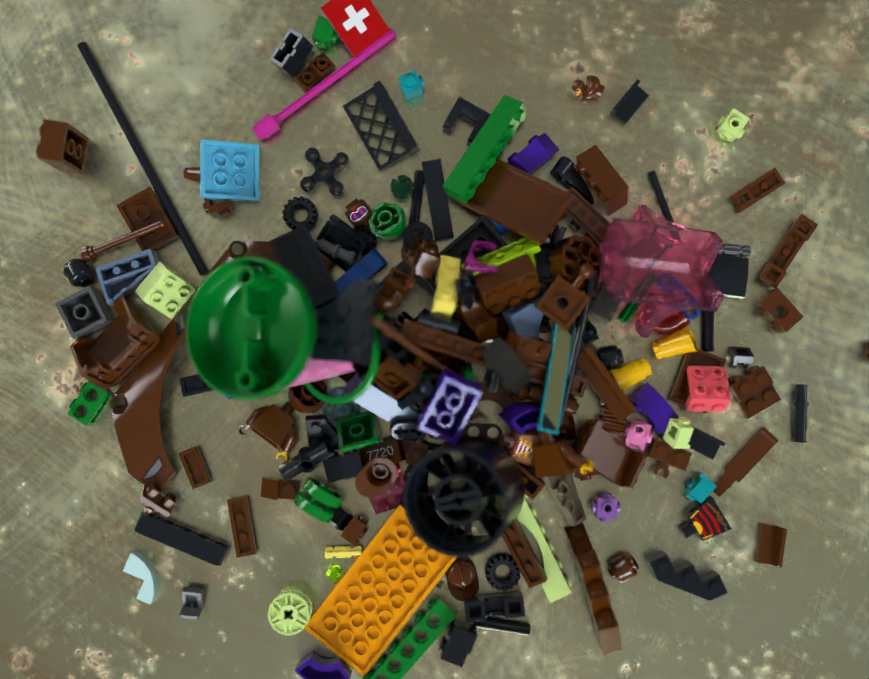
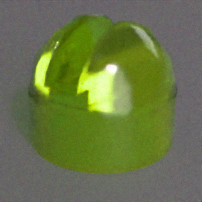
M331 567L324 573L334 584L341 578V570L337 567Z

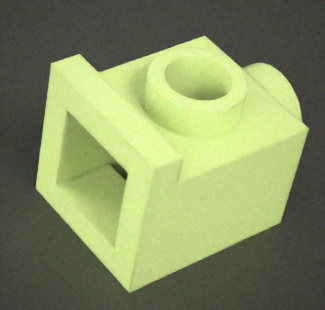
M684 417L670 418L663 439L674 449H689L690 445L688 443L694 430L690 425L691 421Z

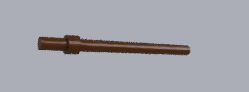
M376 315L372 317L371 323L380 328L387 337L394 338L441 373L444 368L452 371L398 332L391 323L384 322Z

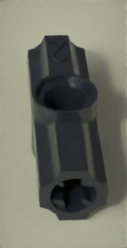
M327 439L312 447L301 448L297 456L279 465L281 477L287 480L302 472H312L316 464L335 454L332 443Z

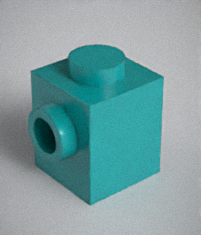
M416 70L398 77L399 86L405 101L423 95L425 84L422 76L417 75Z

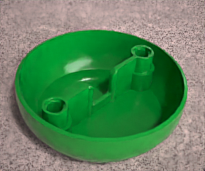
M240 257L227 261L218 266L203 280L192 299L186 325L188 351L198 374L215 391L231 398L247 400L275 395L290 386L300 376L312 356L317 338V316L312 298L300 278L290 269L277 262L259 257Z

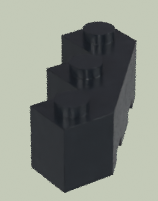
M663 551L645 558L652 576L662 583L709 601L728 593L720 575L713 570L698 576L694 565L688 560L673 567L668 555Z

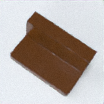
M760 523L755 555L756 562L782 568L787 535L786 528Z

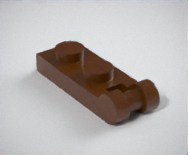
M773 168L729 198L732 202H735L737 205L736 209L740 213L784 185L785 181L777 169ZM745 195L748 201L744 203L740 196Z

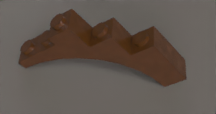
M581 523L565 528V533L583 583L602 653L606 655L622 650L619 625L613 613L610 595L603 580L601 564L592 547L584 524Z

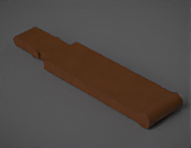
M765 427L761 428L724 468L726 472L723 476L719 477V480L715 483L717 487L713 491L720 497L735 481L739 483L778 442V439Z

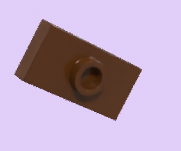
M198 446L178 453L192 489L212 482Z

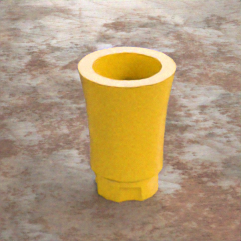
M689 326L659 338V340L652 343L658 359L698 351L694 334Z
M644 358L638 361L635 360L618 369L608 370L623 392L652 374L651 367Z

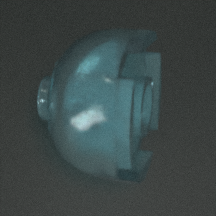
M346 386L334 387L325 395L331 397L345 396L344 388ZM323 401L322 411L323 415H326L331 423L336 424L338 419L359 414L361 406L354 401L345 404H330Z

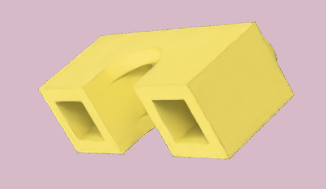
M441 255V260L436 269L434 285L437 286L432 301L431 314L437 316L441 314L443 317L451 319L457 301L456 281L459 279L461 259Z

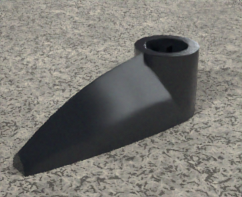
M561 156L551 170V176L568 190L573 187L592 205L594 203L592 193L583 177L574 168L575 164L571 159Z

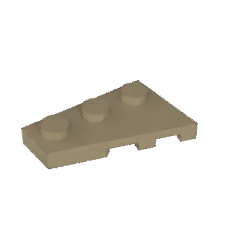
M572 474L542 478L570 526L578 525L586 520Z

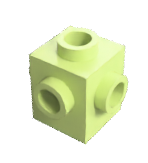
M733 108L727 116L723 115L717 123L719 127L716 133L725 141L732 142L736 138L740 139L746 131L744 126L749 121V118Z

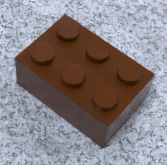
M44 119L43 125L40 127V144L36 148L37 158L59 171L83 175L89 138L67 122Z
M528 254L497 266L498 271H488L487 273L475 275L476 288L479 291L482 304L491 316L542 294L536 268Z

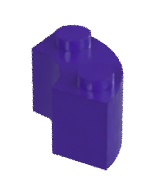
M546 133L540 136L534 135L528 141L529 145L518 154L514 152L508 157V164L531 175L559 151V148Z
M648 382L631 396L636 412L638 414L642 413L648 419L656 435L661 434L664 436L670 418H679L668 402Z
M518 402L508 406L498 415L510 428L522 434L528 429L538 427L541 407L532 402Z
M312 652L298 663L295 672L303 679H350L352 670L340 657L324 659Z

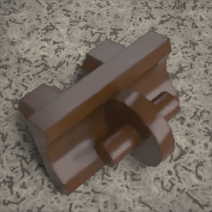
M155 482L148 487L143 485L140 489L141 495L139 497L140 504L145 506L143 513L149 515L153 511L156 514L159 512L165 517H169L172 507L176 503V496L171 492H168L165 496L160 495L162 488Z

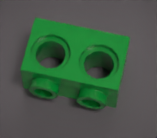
M88 381V383L86 382L82 385L78 398L74 399L69 405L70 410L67 414L85 426H93L114 393L103 386ZM94 389L98 393L96 399H93L92 397V391ZM83 406L87 408V413L85 415H83L81 412V408Z

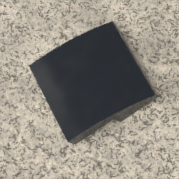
M711 253L708 258L706 294L744 299L749 259Z

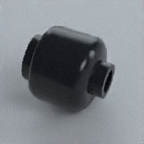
M74 258L65 264L63 273L71 285L85 287L90 284L93 270L83 259Z
M616 345L600 347L598 349V355L596 356L607 371L618 369L624 363L621 348L618 349Z

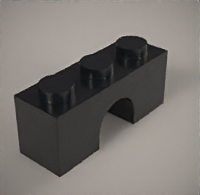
M522 592L464 597L466 623L486 621V618L491 616H505L506 619L526 617Z

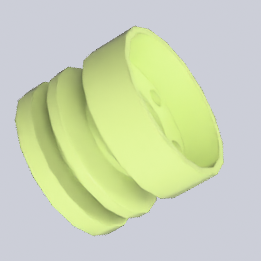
M292 586L280 591L271 603L268 611L269 622L273 629L284 635H293L302 631L312 616L314 609L313 599L309 592L301 587ZM287 611H293V614H286Z

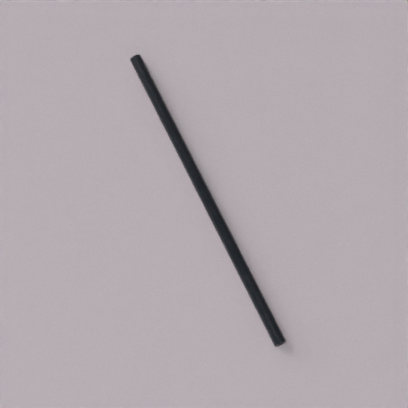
M79 43L77 47L200 276L206 275L209 271L87 43Z

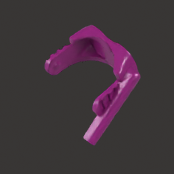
M474 240L464 265L465 270L481 273L498 271L497 265L480 264L473 256L475 252L480 251L481 247L494 251L497 245L493 242Z

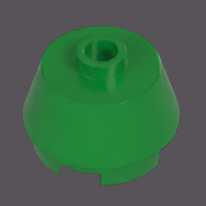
M386 202L376 205L369 219L370 229L374 235L387 240L399 238L406 228L404 210L397 204H387Z

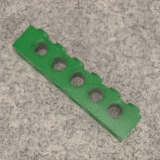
M440 595L437 599H431L426 606L428 609L424 614L420 612L414 619L415 624L403 631L401 634L402 639L398 643L394 642L389 647L387 656L385 658L383 656L380 657L372 673L368 671L362 679H378L377 676L379 674L386 675L387 679H402L457 616V610ZM431 615H437L439 620L433 623L428 618ZM422 629L427 634L424 637H418L416 631ZM410 644L414 649L407 652L403 649V646ZM397 659L400 661V665L392 666L390 661Z

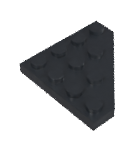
M356 280L317 317V338L310 359L371 364L375 326L371 323V319L376 315L377 281Z

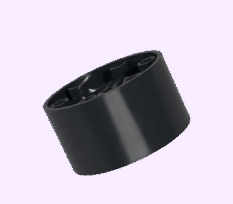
M466 436L458 438L455 444L447 442L422 458L409 473L403 495L406 517L415 534L431 549L451 557L478 555L492 547L517 519L524 501V483L521 472L510 454L490 440ZM449 453L463 454L464 463L455 465ZM440 458L444 462L445 466L441 464ZM484 465L494 474V478L483 468ZM429 473L442 480L436 489H428ZM454 479L466 481L462 486L451 488V483ZM497 497H504L505 511L495 506ZM479 503L478 510L469 511L463 509L467 505ZM440 516H441L444 520H446L447 522H449L450 524H449V525L446 524V523L440 518ZM495 517L502 520V523L497 522ZM480 520L487 535H472V522Z

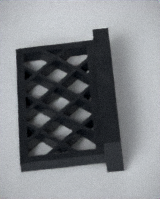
M379 80L373 84L372 88L343 105V108L381 172L410 153L420 150L386 88ZM372 93L377 97L375 106L366 104L367 97ZM355 104L361 105L359 116L353 115L349 108ZM365 107L374 108L372 119L362 117ZM377 110L385 111L386 117L384 122L375 120ZM361 120L371 122L368 132L360 129ZM374 123L383 125L381 135L372 133ZM387 126L394 127L396 130L394 138L384 136ZM371 136L380 138L378 148L369 145ZM383 139L393 141L390 151L381 149ZM396 142L402 143L406 148L400 154L393 152ZM380 152L389 154L388 161L383 165L378 160Z

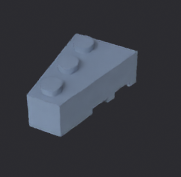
M148 249L95 268L108 305L113 306L114 302L122 294L128 297L135 292L160 261L156 251Z

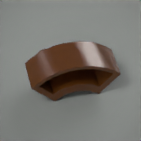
M457 295L453 313L457 321H460L461 328L469 338L476 343L482 344L497 336V323L485 310L482 300L479 303L473 301L472 309L469 310L463 305L461 296Z

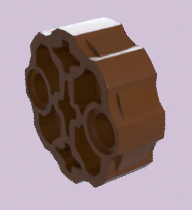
M573 235L557 241L555 248L549 254L551 262L550 273L553 280L559 275L565 281L572 284L579 275V267L583 263H589L597 271L595 288L604 272L601 251L594 245L592 239L586 235L582 237ZM587 279L578 288L579 291H585Z

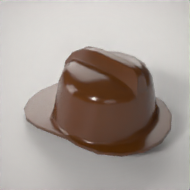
M374 458L356 476V490L367 498L378 497L396 480L398 474L396 465L388 458Z
M457 557L445 574L451 595L459 601H464V597L477 595L479 581L473 561L469 557Z

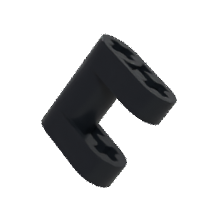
M459 97L442 128L451 133L460 117L475 125L467 140L471 144L491 114Z

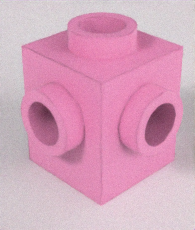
M633 419L631 425H627L624 433L627 436L625 444L630 448L644 452L647 443L651 444L654 433L651 432L652 425H649L647 421L638 419V421Z

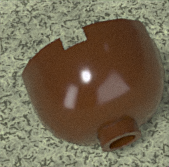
M323 380L310 382L319 392L327 395V386ZM304 384L289 387V402L298 412L314 413L325 403L316 398Z

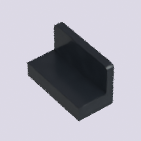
M638 79L610 113L611 116L624 126L649 97V94L638 86L641 82Z
M693 427L694 430L688 443L690 449L710 459H714L719 447H724L726 443Z

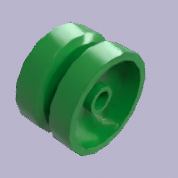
M308 477L303 484L306 492H299L293 502L310 516L324 523H330L335 515L332 508H339L344 498L328 485Z

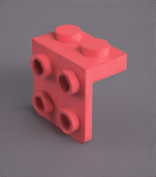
M688 366L686 371L690 395L686 402V411L725 412L731 401L726 369L721 366Z

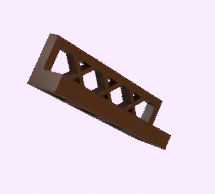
M590 346L585 348L578 356L577 367L585 378L588 379L590 385L619 423L635 412L636 408Z
M495 517L497 522L502 523V520ZM516 519L502 537L528 587L531 588L546 582L548 578Z

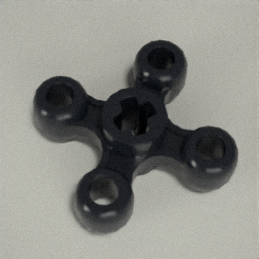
M308 148L305 152V158L314 165L315 172L313 175L301 179V189L304 192L310 193L318 183L323 182L329 186L332 196H342L345 191L344 186L334 178V174L338 169L346 168L349 165L348 155L339 152L331 162H323L316 148ZM315 154V157L310 158V155ZM344 158V162L340 163L339 160ZM324 169H327L328 174L326 173L325 176H323L321 174V171L324 172ZM307 182L311 183L310 186L305 187ZM340 187V190L335 192L334 188Z

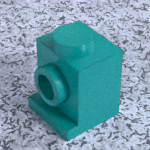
M696 472L697 478L689 481L687 484L688 488L685 490V496L693 503L696 501L702 504L717 486L703 473Z

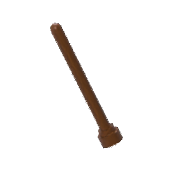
M161 219L98 246L87 245L80 248V255L85 262L92 261L99 253L160 229L166 225V222Z

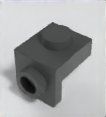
M183 587L180 618L199 619L204 607L203 588Z

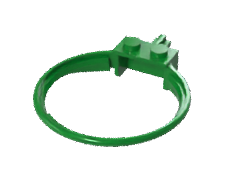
M330 305L321 307L318 310L324 312ZM376 311V316L382 319L383 315ZM376 325L374 326L371 364H369L368 373L362 384L352 393L342 397L327 396L319 392L311 383L304 384L316 398L330 404H345L356 400L368 390L376 377L380 364V343L376 333Z

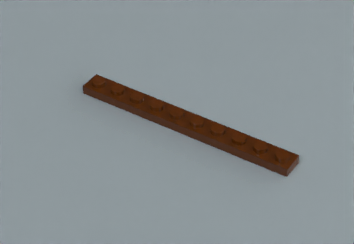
M406 319L403 320L400 333L416 345L540 385L545 384L547 365L516 357L510 353ZM574 375L570 394L583 398L588 379Z

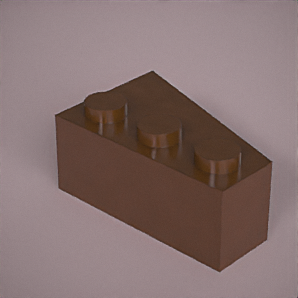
M597 145L576 156L577 171L580 175L584 176L588 186L592 189L608 216L628 204V185Z

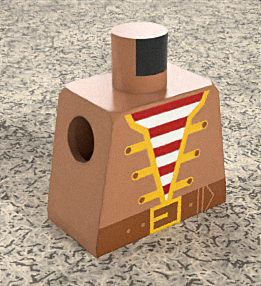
M531 428L520 434L511 429L509 435H500L499 445L504 446L503 449L510 454L514 461L535 468L530 463L534 446L543 442L541 431H537V428Z

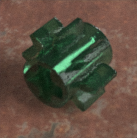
M400 175L397 179H392L390 185L392 188L391 192H393L396 198L405 199L408 195L412 196L414 183L408 176Z

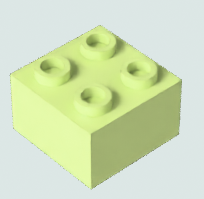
M159 261L135 291L144 302L172 319L196 289L187 279Z

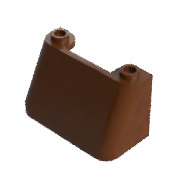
M123 294L113 304V308L119 316L95 340L87 336L80 337L70 346L80 376L106 388L117 385L160 341L154 327L133 301Z

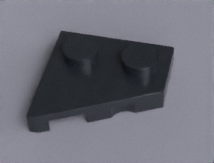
M306 416L305 423L309 447L328 439L334 449L339 450L337 429L330 424L327 416Z

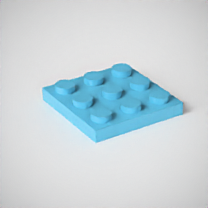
M201 139L200 198L258 202L259 144Z

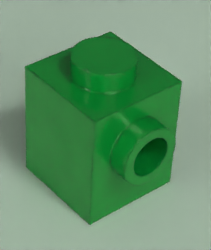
M318 16L312 34L313 42L321 49H326V47L332 49L333 44L337 43L339 35L327 18Z

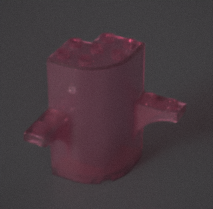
M640 204L634 213L633 220L614 217L611 225H609L605 240L600 246V279L614 301L642 304V309L635 320L634 327L641 337L648 338L652 330L661 321L677 312L691 309L717 312L725 295L707 274L723 244V240L713 231L692 229L670 222L654 213L646 205Z

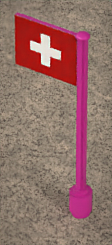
M330 0L320 8L354 58L278 114L271 116L268 113L254 123L255 126L252 127V130L260 140L269 138L280 129L279 125L283 119L390 40L396 39V32L388 28L371 0Z

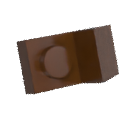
M262 477L261 497L273 500H294L300 492L301 480Z

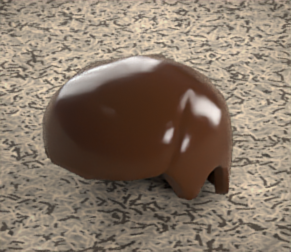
M381 286L377 293L376 307L383 311H394L400 307L404 295L388 286Z

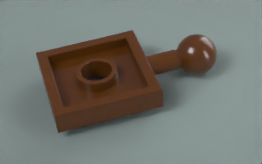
M583 263L579 267V275L572 284L558 275L535 306L537 310L566 331L591 299L578 290L584 280L591 278L594 274V267L589 263ZM561 297H565L569 302L565 309H560L557 306V300Z

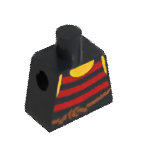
M708 496L702 504L697 502L684 514L688 524L681 527L680 531L685 538L695 534L700 540H706L727 532L732 528L713 497Z

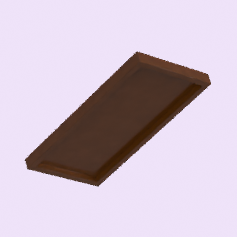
M497 158L494 166L486 173L484 181L476 188L474 196L466 204L448 196L457 203L539 245L543 244L574 200L572 194Z

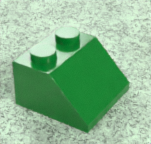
M371 411L336 420L341 453L377 443L382 438L377 417Z

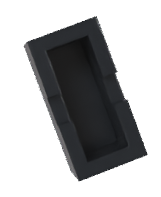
M289 28L282 39V45L280 48L277 47L269 60L279 70L293 78L314 46L302 34Z

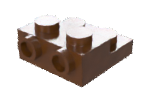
M389 355L380 362L374 382L397 400L402 396H407L412 389L416 390L423 382L421 380L423 374L409 362L402 366Z
M758 365L749 368L747 374L733 377L729 384L730 393L746 419L781 400L772 385L774 382L764 366L758 367Z

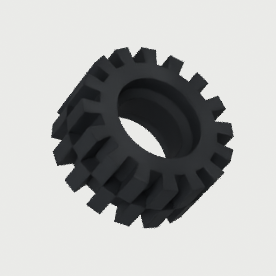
M300 196V198L293 197V200L289 199V203L285 204V209L282 210V217L286 225L291 230L305 224L309 231L311 227L314 228L315 222L318 221V212L314 203L303 196ZM297 208L307 210L308 215L304 221L299 222L294 219L293 213Z
M502 553V555L496 554L495 557H491L490 561L487 562L485 575L492 588H496L498 591H507L509 588L511 590L520 580L521 572L511 555H506L505 553ZM500 565L508 566L510 569L509 577L499 579L495 575L496 568Z

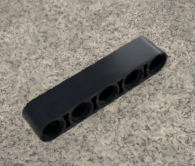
M142 511L134 528V531L217 566L222 565L229 549L228 545L153 513L147 515Z

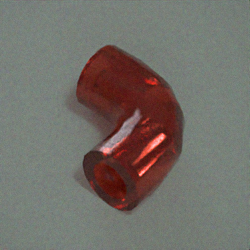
M650 304L636 315L640 322L650 331L659 334L675 333L691 323L680 308L669 315H661Z

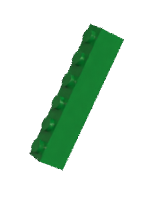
M506 95L502 97L443 184V188L448 196L465 204L474 196L476 188L484 181L486 173L494 166L500 152L504 151L507 142L514 136L519 124L525 120L527 113L523 102Z

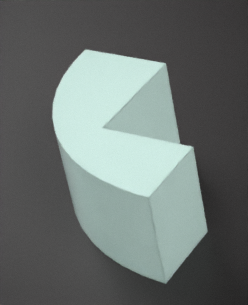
M135 550L130 553L123 572L144 580L136 599L151 605L158 597L159 576L152 561L142 552Z

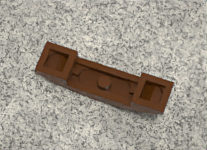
M801 214L772 253L759 278L776 289L786 275L787 268L804 242L809 240L818 224Z

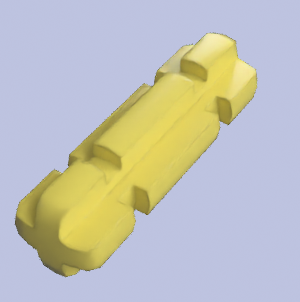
M361 545L352 548L351 546H335V548L325 547L324 549L326 559L333 558V556H336V558H350L352 555L359 557L362 553Z

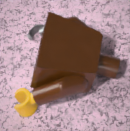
M286 402L281 409L275 404H272L270 407L263 406L257 408L244 421V424L238 427V432L240 435L245 436L246 434L242 432L241 428L246 430L250 428L251 431L280 451L276 455L277 460L280 454L285 456L284 462H286L296 440L297 428L294 425L295 419L290 416L295 409L290 402Z
M541 432L543 442L534 446L530 463L535 467L536 478L569 475L578 470V468H581L580 472L582 474H586L587 470L593 471L594 463L591 460L581 458L568 444L566 439L555 440L554 434Z

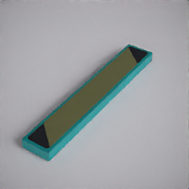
M576 320L567 331L557 323H554L551 341L553 346L548 360L537 431L557 435L559 432Z

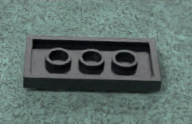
M306 224L270 240L281 264L296 274L306 286L314 307L340 295Z

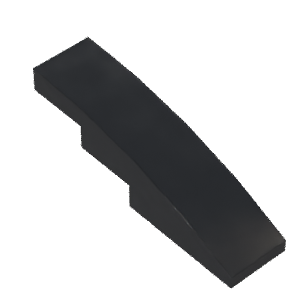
M441 160L423 161L421 163L435 240L452 238L454 235L447 194L443 188L445 182Z

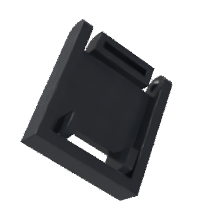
M332 214L316 240L320 241L323 238L335 245H341L343 249L348 251L353 246L358 249L356 259L352 265L338 258L333 259L331 255L319 250L347 272L355 265L370 241L339 217Z

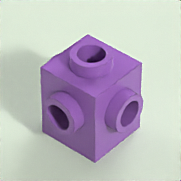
M600 493V496L594 495L591 511L594 512L593 515L599 518V521L610 522L611 518L617 519V514L620 513V502L612 496V493ZM606 505H609V511L604 510Z

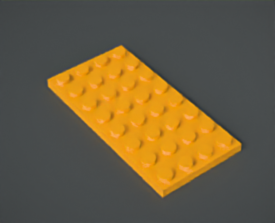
M399 504L361 555L316 610L304 629L365 677L457 557L441 554L421 541L411 528L404 507Z

